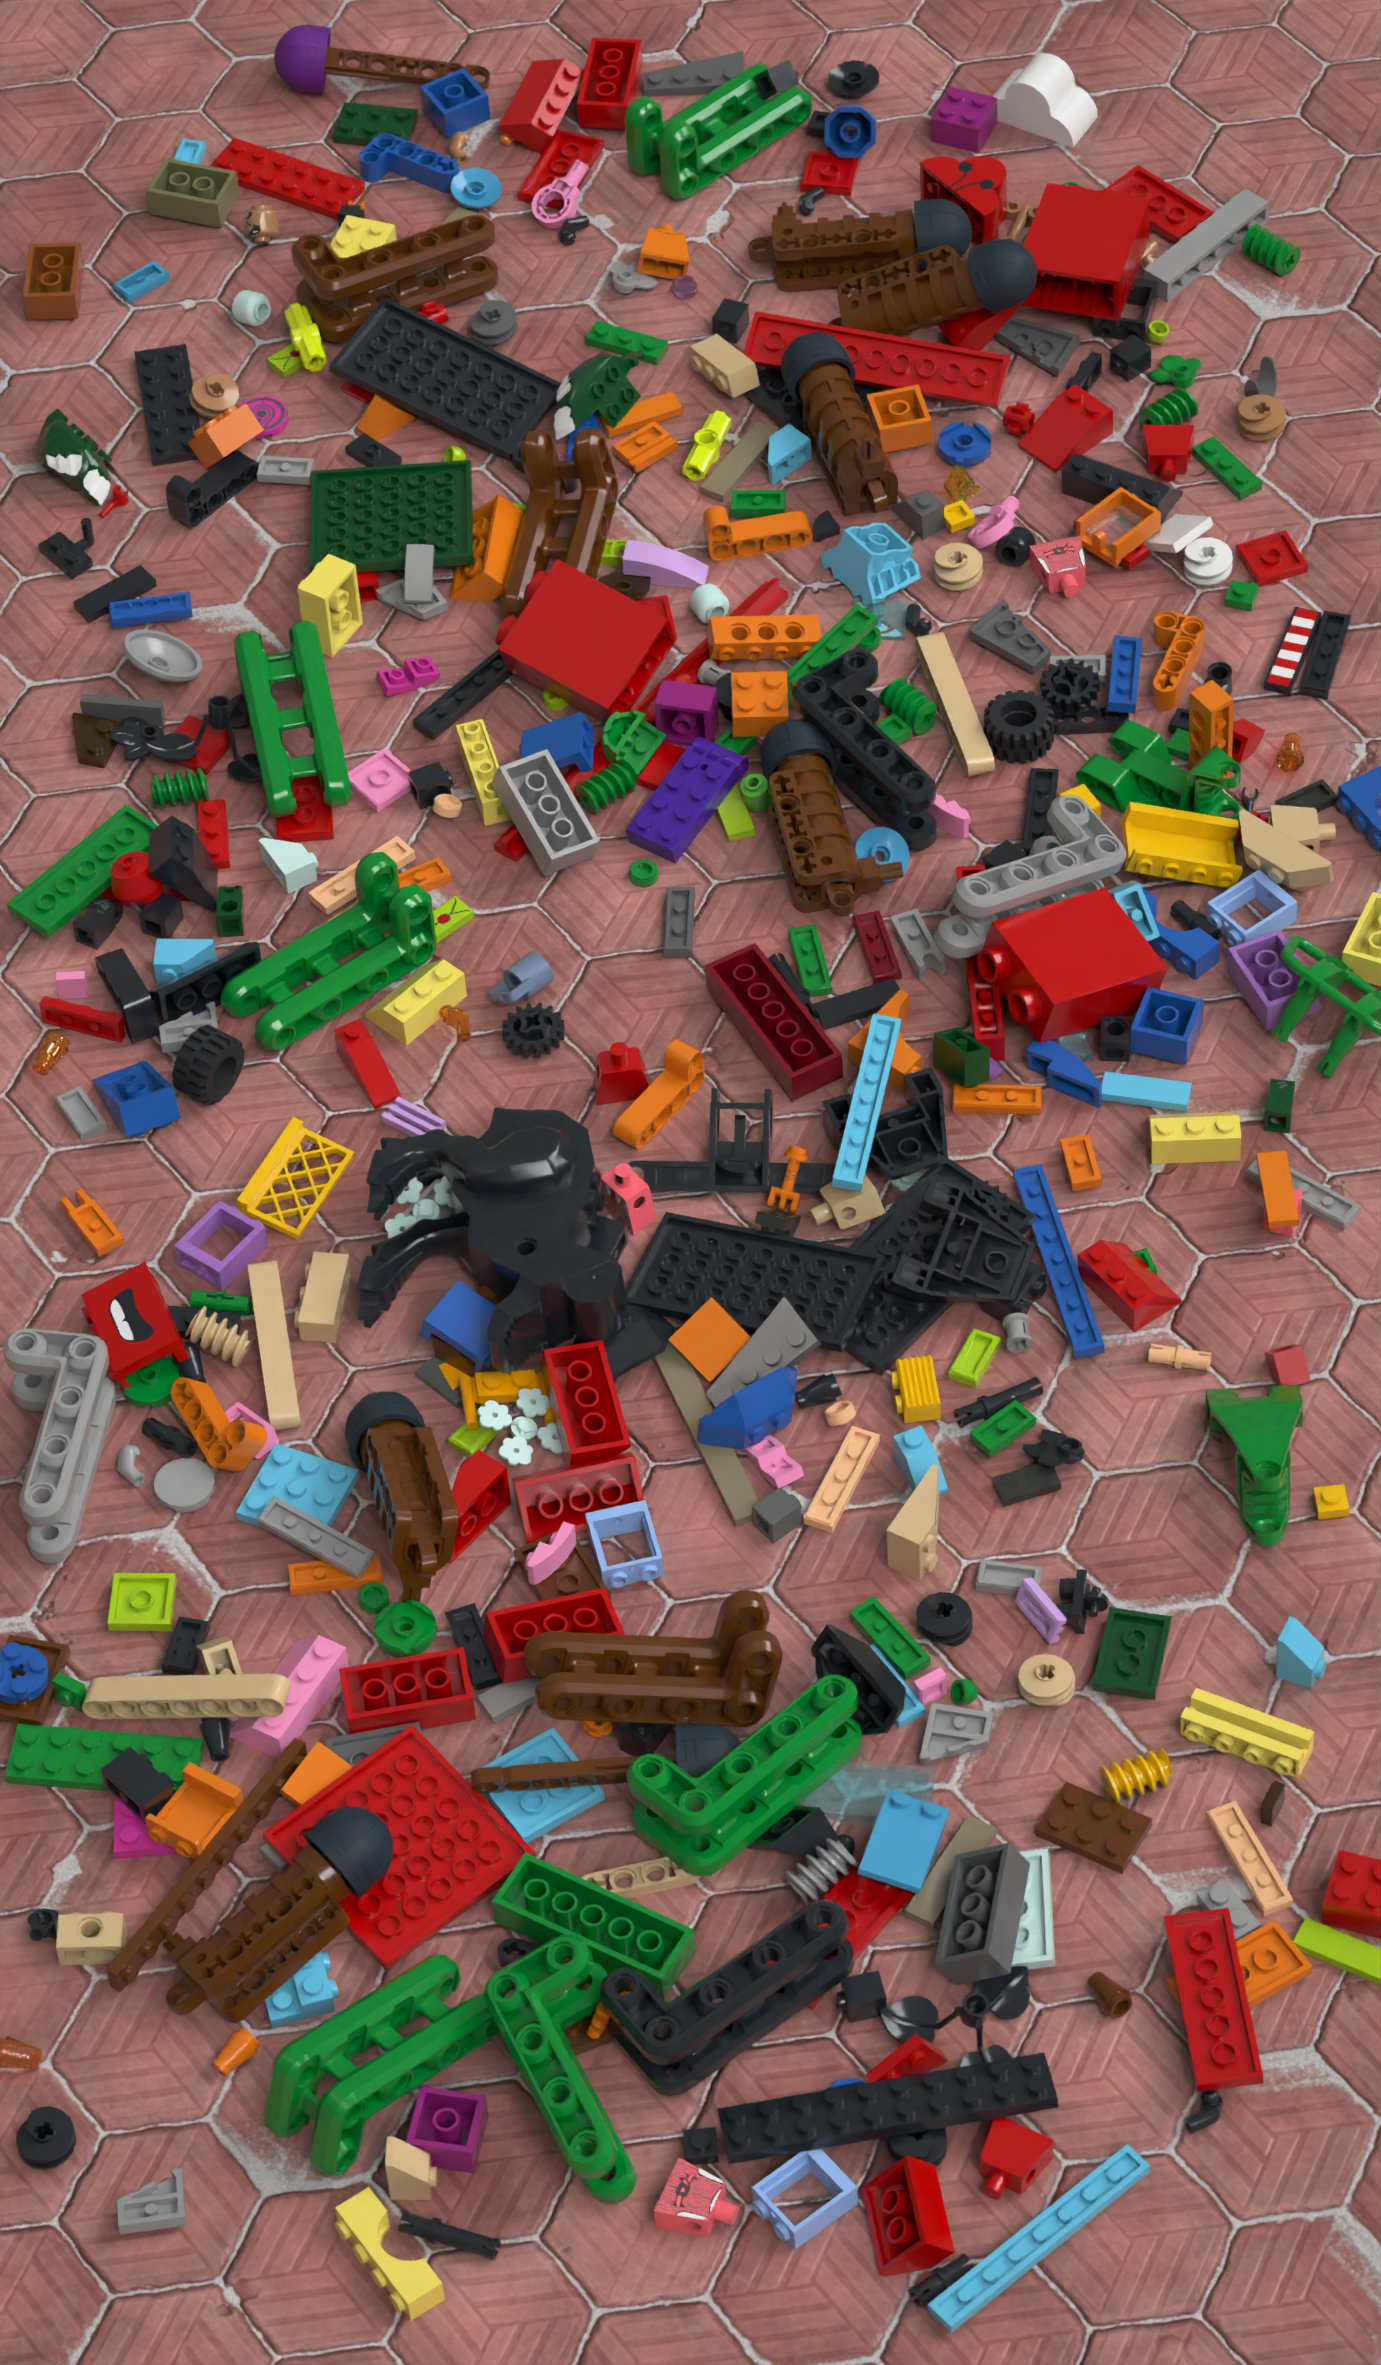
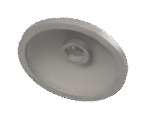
M143 629L128 633L124 639L123 650L128 660L139 671L154 680L170 683L187 682L197 678L202 670L203 663L198 653L187 643L169 634Z

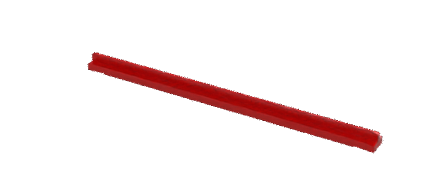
M774 577L770 582L765 581L729 616L772 615L788 599V591L780 588L779 579ZM707 637L663 680L700 685L702 682L698 680V671L701 665L710 659ZM713 660L717 663V666L723 662L722 660ZM661 682L632 709L646 714L643 720L655 728L654 703ZM601 740L593 747V770L583 773L575 764L563 776L577 802H580L576 794L575 785H580L583 780L590 779L592 775L598 774L602 769H607L611 764L603 753ZM515 824L494 843V850L516 863L529 850Z

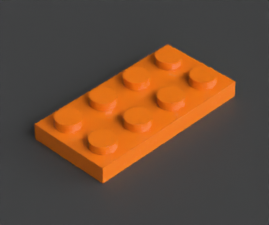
M1276 1920L1236 1941L1249 2008L1312 1974L1313 1966ZM1173 1976L1166 1980V1988L1179 2003L1175 1978Z

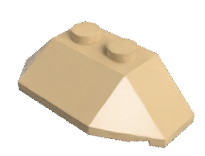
M1242 808L1239 811L1245 861L1252 869H1260L1275 883H1282L1290 889L1303 893L1331 883L1334 880L1332 862Z

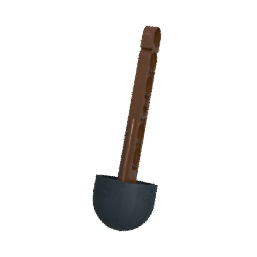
M676 1724V1754H663L662 1756L668 1758L693 1778H698L738 1746L740 1742L729 1730L716 1724ZM640 1756L512 1765L504 1768L502 1766L478 1768L471 1772V1789L478 1793L505 1792V1790L523 1791L628 1783L626 1776L628 1766Z

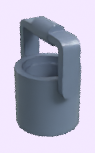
M531 951L504 971V980L490 989L488 995L492 1002L513 1003L518 999L527 1001L553 981V972L541 955Z

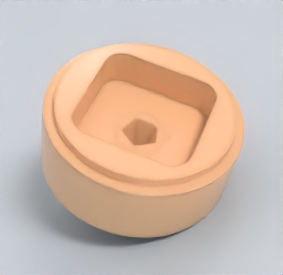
M450 794L437 795L433 803L434 812L446 818L458 817L462 807L461 801Z
M850 1401L834 1403L824 1412L826 1421L830 1426L845 1425L856 1415L855 1408Z

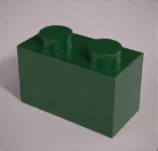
M959 1027L934 1033L933 1065L964 1088H972L977 1086V1084L989 1081L990 1049Z

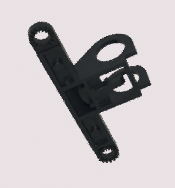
M711 1088L709 1162L631 1161L627 1164L632 1168L639 1167L644 1172L643 1181L648 1184L650 1191L770 1193L772 1186L781 1188L788 1163H771L773 1137L772 1090L765 1089L764 1103H720L719 1089ZM720 1109L763 1110V1142H745L746 1115H735L734 1142L719 1141ZM800 1163L793 1191L797 1193H820L822 1187L832 1182L836 1164Z

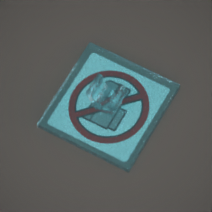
M862 597L853 598V607L858 604L878 617L877 627L881 632V640H905L908 599H874L873 604L864 606Z

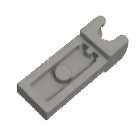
M917 908L890 916V924L912 964V970L917 979L921 982L924 981L925 975L923 972L928 968H933L939 975H944L946 971L944 955L935 944Z

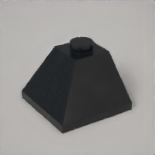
M796 1806L746 1848L805 1857L809 1854L817 1859L818 1856L815 1850L817 1846L827 1851L828 1847L825 1839L830 1838L836 1842L840 1838L820 1807Z

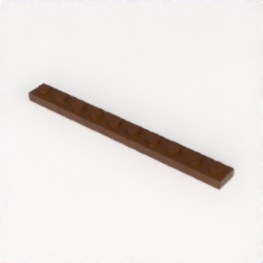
M297 1738L292 1740L109 1965L106 1971L111 1988L121 1993L128 1983L134 1982L139 1974V1969L147 1960H151L155 1956L166 1934L170 1933L172 1935L178 1921L185 1913L193 1909L197 1898L203 1890L211 1887L220 1869L231 1862L234 1852L241 1843L247 1842L258 1822L264 1820L269 1815L275 1801L279 1797H283L279 1793L307 1756L305 1742Z

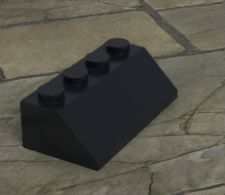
M1074 453L1062 469L1063 494L1097 505L1118 488L1122 487L1160 511L1161 523L1183 495L1182 490L1082 454Z
M257 941L247 942L232 948L148 990L159 1025L177 1020L189 1012H192L194 1016L207 1010L206 1004L210 1002H215V1007L222 1005V989L227 981L262 960L260 946Z

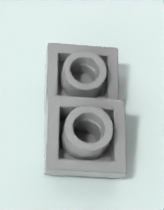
M407 544L404 585L405 603H432L434 545Z

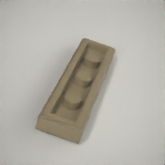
M756 422L701 484L700 493L724 502L732 493V490L739 485L769 450V437L777 429Z
M968 1815L926 1877L920 1893H916L906 1907L905 1917L933 1930L945 1912L955 1855L988 1848L997 1835V1828Z

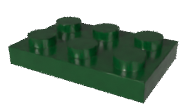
M344 102L333 133V143L367 146L376 136L384 133L392 134L410 142L419 118L418 109Z
M1110 1607L1093 1679V1691L1155 1700L1172 1625V1616Z

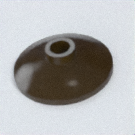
M621 572L608 574L598 579L599 582L633 600L641 599L649 592V582L642 576L626 575Z

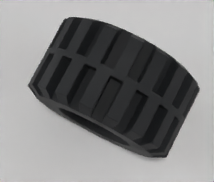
M1017 690V692L1007 691L1005 695L999 694L995 696V700H990L988 707L984 710V733L993 756L997 755V759L1001 761L1006 759L1008 763L1020 762V764H1023L1028 760L1036 761L1038 756L1043 757L1047 754V750L1051 749L1052 742H1054L1053 709H1051V704L1048 701L1045 702L1044 697L1041 695L1035 696V692L1029 691L1025 693L1023 690Z
M205 1025L204 1027H199L190 1034L177 1054L172 1072V1082L175 1089L205 1105H215L216 1102H220L231 1091L241 1073L245 1054L242 1042L213 1026Z

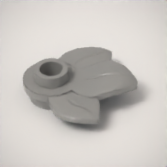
M617 261L610 268V273L613 275L614 289L621 293H631L635 287L650 289L655 287L658 281L649 277V275L636 273L638 261L632 262L629 265Z

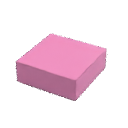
M85 971L56 972L59 999L88 997Z
M941 1667L914 1681V1694L923 1706L947 1693V1678Z

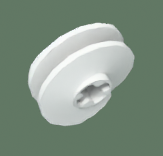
M1202 537L1195 539L1185 548L1183 568L1185 577L1195 584L1206 586L1218 584L1226 580L1231 574L1233 567L1232 551L1227 544L1215 538Z

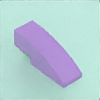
M627 540L622 559L623 574L650 577L651 584L696 589L706 584L709 566L699 560L660 545Z

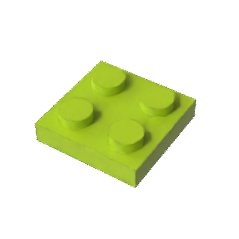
M114 1573L108 1616L109 1631H171L177 1583L176 1574Z

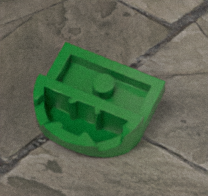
M640 711L615 712L608 718L602 731L601 745L603 753L611 764H616L621 758L627 760L635 769L638 777L665 739L666 734L643 720L646 714Z

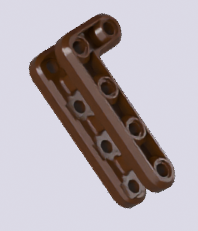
M470 215L346 258H340L330 243L323 237L316 234L303 235L296 240L291 249L293 263L304 278L296 287L297 303L306 306L312 323L317 324L320 336L329 342L341 343L352 338L384 297L415 312L422 311L420 305L435 300L436 305L443 304L446 307L484 294L498 283L499 277L496 263L485 256L463 259L483 252L494 244L496 238L494 224L484 216ZM393 283V284L388 285V286H386V287H384V288H381V289H378V290L369 292V291L374 290V289H377V288H379V287H381V286H384V285Z
M581 429L576 434L574 448L572 449L574 461L559 460L553 438L544 430L529 431L521 440L520 456L529 483L530 494L501 594L500 605L504 619L510 615L517 618L520 616L529 602L526 600L525 594L531 579L537 572L541 570L545 572L551 555H566L564 563L594 579L597 577L619 491L617 476L605 437L597 429ZM566 479H580V499L565 500V491H567ZM562 517H576L569 537H555Z
M742 1590L731 1594L724 1600L719 1611L713 1636L710 1638L549 1631L539 1633L527 1642L524 1648V1659L530 1673L536 1677L543 1678L535 1689V1698L540 1712L548 1718L556 1720L679 1725L711 1723L728 1727H749L757 1724L765 1717L769 1709L782 1663L783 1652L777 1637L771 1632L766 1631L769 1622V1610L764 1597L755 1591Z

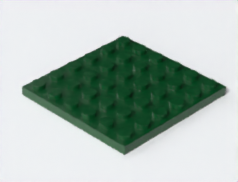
M471 460L311 471L310 572L328 554L356 565V572L405 570L407 544L434 545L433 568L474 564Z

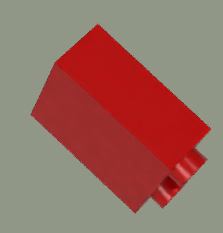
M1047 183L1023 245L1030 251L1036 262L1037 280L1032 293L1021 306L1119 321L1149 240V198L1137 197L1130 193L1118 194L1085 189L1078 185L1066 186Z
M559 559L556 560L548 573L541 570L533 576L525 594L526 600L529 601L518 618L513 615L508 616L501 624L496 635V644L499 645L498 650L507 670L548 691L552 695L564 699L565 702L605 724L608 718L615 712L622 713L631 710L676 642L668 618Z
M1106 887L992 922L983 949L979 951L977 956V964L982 977L987 982H994L1008 1000L1009 1010L1014 1020L1019 1024H1026L1039 1043L1101 1024V1016H1126L1138 1012L1147 987L1160 989L1168 970Z

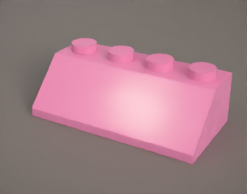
M320 1635L296 1641L272 1673L285 1676L291 1682V1689L283 1713L279 1716L240 1717L230 1730V1737L278 1759L294 1738H300L340 1683L339 1668L349 1667L346 1647Z

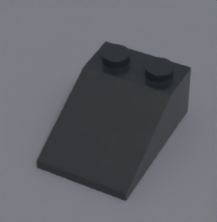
M170 816L149 833V875L214 913L217 908L218 868L194 828L174 816Z

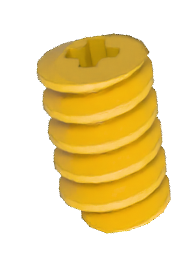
M1162 1747L1157 1749L1156 1755L1153 1751H1147L1144 1758L1137 1754L1133 1757L1132 1762L1125 1758L1121 1760L1120 1766L1112 1762L1109 1764L1108 1770L1104 1766L1100 1767L1104 1786L1109 1796H1112L1117 1804L1121 1802L1120 1793H1124L1131 1800L1133 1798L1132 1789H1136L1140 1796L1145 1794V1785H1148L1152 1792H1156L1157 1781H1160L1165 1789L1168 1788V1778L1172 1776L1169 1758Z

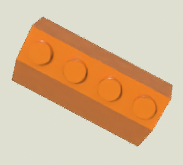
M499 494L473 512L474 564L455 566L450 598L453 600L492 602L502 594L521 527L523 511Z

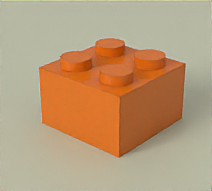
M919 385L867 394V415L885 453L932 444V420Z
M247 404L240 408L233 405L193 432L195 438L189 441L188 444L206 470L264 431V429Z
M787 671L731 672L733 737H765L773 727L789 720Z

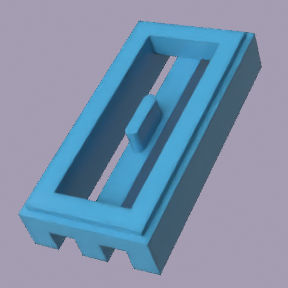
M152 261L112 284L113 291L116 294L119 292V296L122 299L125 298V301L129 304L170 281V275L158 263Z

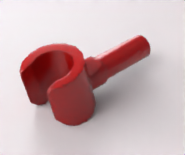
M121 485L115 486L113 488V499L99 513V516L104 519L116 506L127 505L129 502V490L127 489L121 493Z

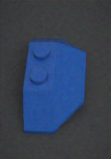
M794 1366L790 1368L781 1367L731 1395L719 1404L710 1415L707 1414L699 1419L697 1440L702 1444L745 1449L753 1443L761 1442L766 1436L776 1430H782L791 1423L798 1370Z

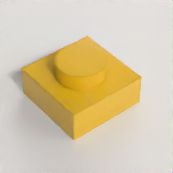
M964 500L944 507V524L953 533L975 525V515Z
M1344 1484L1313 1487L1318 1520L1349 1516V1505Z

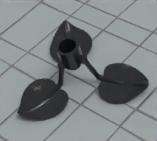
M242 694L231 699L225 696L211 697L208 701V715L203 716V723L194 741L187 735L171 733L158 737L152 742H146L147 749L156 757L169 762H184L196 757L197 750L195 747L199 745L208 723L217 730L227 728L233 756L236 760L228 764L229 775L236 780L244 782L262 780L257 754H247L241 757L238 754L232 728L241 729L250 726L246 701Z
M1026 1966L1011 1967L1010 1974L979 1980L975 1986V1991L964 1998L962 2007H955V2010L939 2023H936L938 2020V2010L930 2000L920 1996H910L881 2008L880 2014L883 2024L889 2034L901 2044L906 2042L915 2033L932 2044L935 2038L934 2029L940 2030L957 2016H960L961 2021L966 2026L976 2029L978 2052L967 2053L963 2057L960 2067L1012 2058L1008 2051L999 2045H993L984 2050L983 2024L990 2010H992L996 2017L1005 2020L1017 2018L1026 2011L1030 2000L1028 1968Z

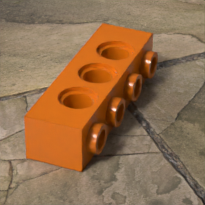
M818 614L710 617L706 631L710 659L722 661L731 659L757 660L774 658L781 660L785 658H802L822 638Z
M1213 680L1196 687L1190 692L1189 772L1214 746L1219 747L1232 758L1234 699ZM1223 772V777L1231 778L1232 772Z

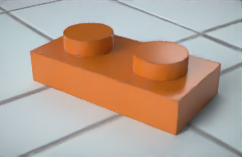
M1089 1134L1060 1139V1149L1072 1191L1101 1187L1102 1179Z

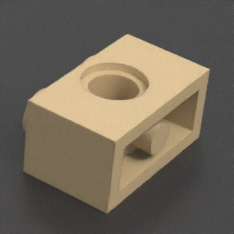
M107 1911L101 1914H83L74 1912L58 1916L56 1950L60 1965L111 1964L126 1946L127 1928L123 1913Z

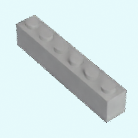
M1247 189L1242 190L1220 209L1215 210L1204 222L1199 223L1189 234L1183 236L1174 246L1165 250L1154 262L1149 263L1143 272L1144 279L1158 281V297L1168 303L1239 246L1253 225L1259 224L1262 227L1269 221V201Z

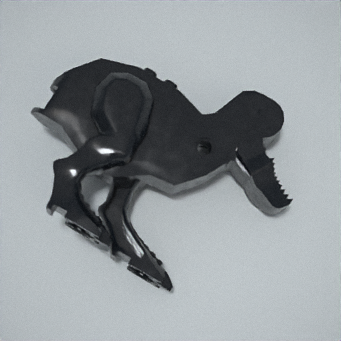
M496 1107L494 1108L489 1129L479 1139L471 1135L452 1136L445 1133L443 1129H433L423 1135L403 1139L381 1138L382 1150H375L366 1180L370 1188L367 1212L374 1213V1221L382 1220L402 1194L403 1189L407 1187L409 1181L419 1173L427 1170L442 1173L452 1185L451 1192L456 1214L446 1218L421 1219L402 1233L371 1245L373 1256H366L357 1284V1291L360 1292L358 1320H364V1327L371 1328L382 1314L390 1309L391 1302L395 1300L398 1292L422 1261L436 1255L461 1257L471 1261L474 1277L498 1297L504 1299L495 1306L487 1329L492 1365L504 1374H511V1371L514 1372V1368L522 1367V1364H526L525 1360L530 1359L529 1356H534L535 1353L539 1354V1352H543L545 1349L556 1348L558 1344L575 1338L574 1334L582 1340L599 1341L614 1336L620 1330L627 1302L622 1267L614 1256L587 1248L592 1232L597 1233L599 1229L597 1211H603L604 1194L599 1193L601 1174L596 1172L588 1129L558 1110H522Z

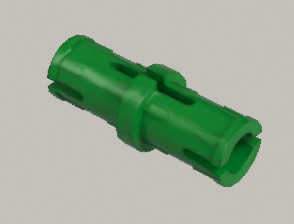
M195 1289L192 1290L190 1295V1308L202 1309L206 1306L208 1310L238 1312L249 1316L252 1311L253 1301L252 1297L231 1295L227 1294L226 1291L220 1290L218 1293Z

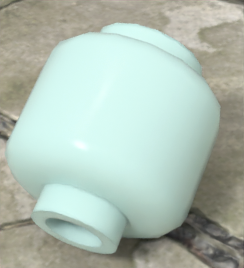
M251 290L239 292L232 303L234 318L238 322L250 326H260L268 319L271 312L267 296Z
M703 584L697 587L690 596V609L702 623L708 624L710 617L726 616L729 611L728 598L714 584Z

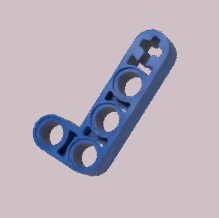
M388 133L376 136L359 154L361 178L369 183L380 181L391 171L440 192L451 194V181L460 172L457 161Z

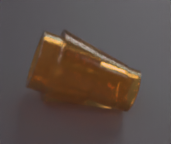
M1288 733L1284 737L1276 756L1279 767L1285 772H1295L1304 763L1301 738L1296 733Z
M50 1031L48 1035H44L32 1068L39 1074L47 1075L69 1051V1040L55 1031Z
M9 2036L0 2038V2068L39 2069L43 2050Z

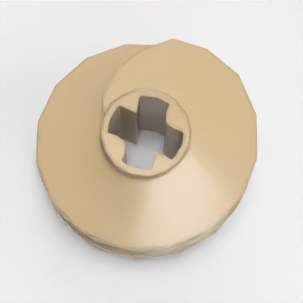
M949 543L942 546L935 553L934 578L937 584L951 591H962L973 587L982 578V556L976 548L968 544Z
M1035 1655L1027 1659L1019 1669V1690L1022 1696L1030 1703L1039 1706H1064L1070 1702L1075 1694V1675L1073 1669L1066 1660L1056 1655Z

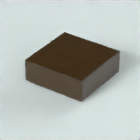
M1278 1781L1272 1782L1261 1803V1823L1272 1827L1285 1801V1784Z

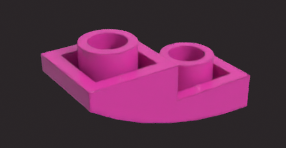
M430 656L405 659L402 668L378 670L376 680L385 696H392L423 687L437 680L440 677V673Z

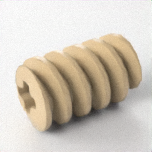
M204 1306L194 1316L185 1337L191 1333V1343L195 1344L201 1339L200 1347L202 1349H207L211 1346V1353L213 1355H217L222 1351L221 1359L227 1361L232 1357V1365L238 1367L253 1342V1339L251 1341L247 1340L249 1331L245 1330L238 1335V1324L227 1329V1318H224L219 1324L216 1323L217 1313L214 1312L210 1317H206L207 1307Z

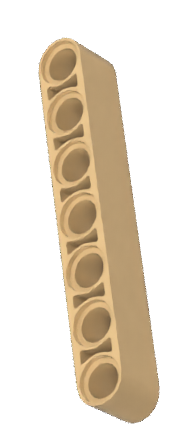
M937 632L916 637L915 647L919 661L966 777L995 771L992 750L944 633Z
M277 1260L247 1264L270 1425L274 1427L275 1431L301 1427Z
M280 1674L97 1677L92 1679L82 1705V1711L87 1716L100 1720L279 1716L284 1711L291 1689V1682Z

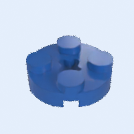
M964 422L952 423L946 426L940 433V439L938 440L939 455L946 462L953 464L956 469L965 470L969 466L976 465L990 457L991 435L985 427L977 423H973V426L965 425Z
M16 1642L6 1644L3 1650L0 1651V1701L18 1704V1700L28 1698L30 1701L40 1696L49 1683V1667L46 1657L39 1650L30 1646L20 1645ZM18 1670L23 1671L25 1674L23 1677L18 1675L15 1679L12 1678V1673Z

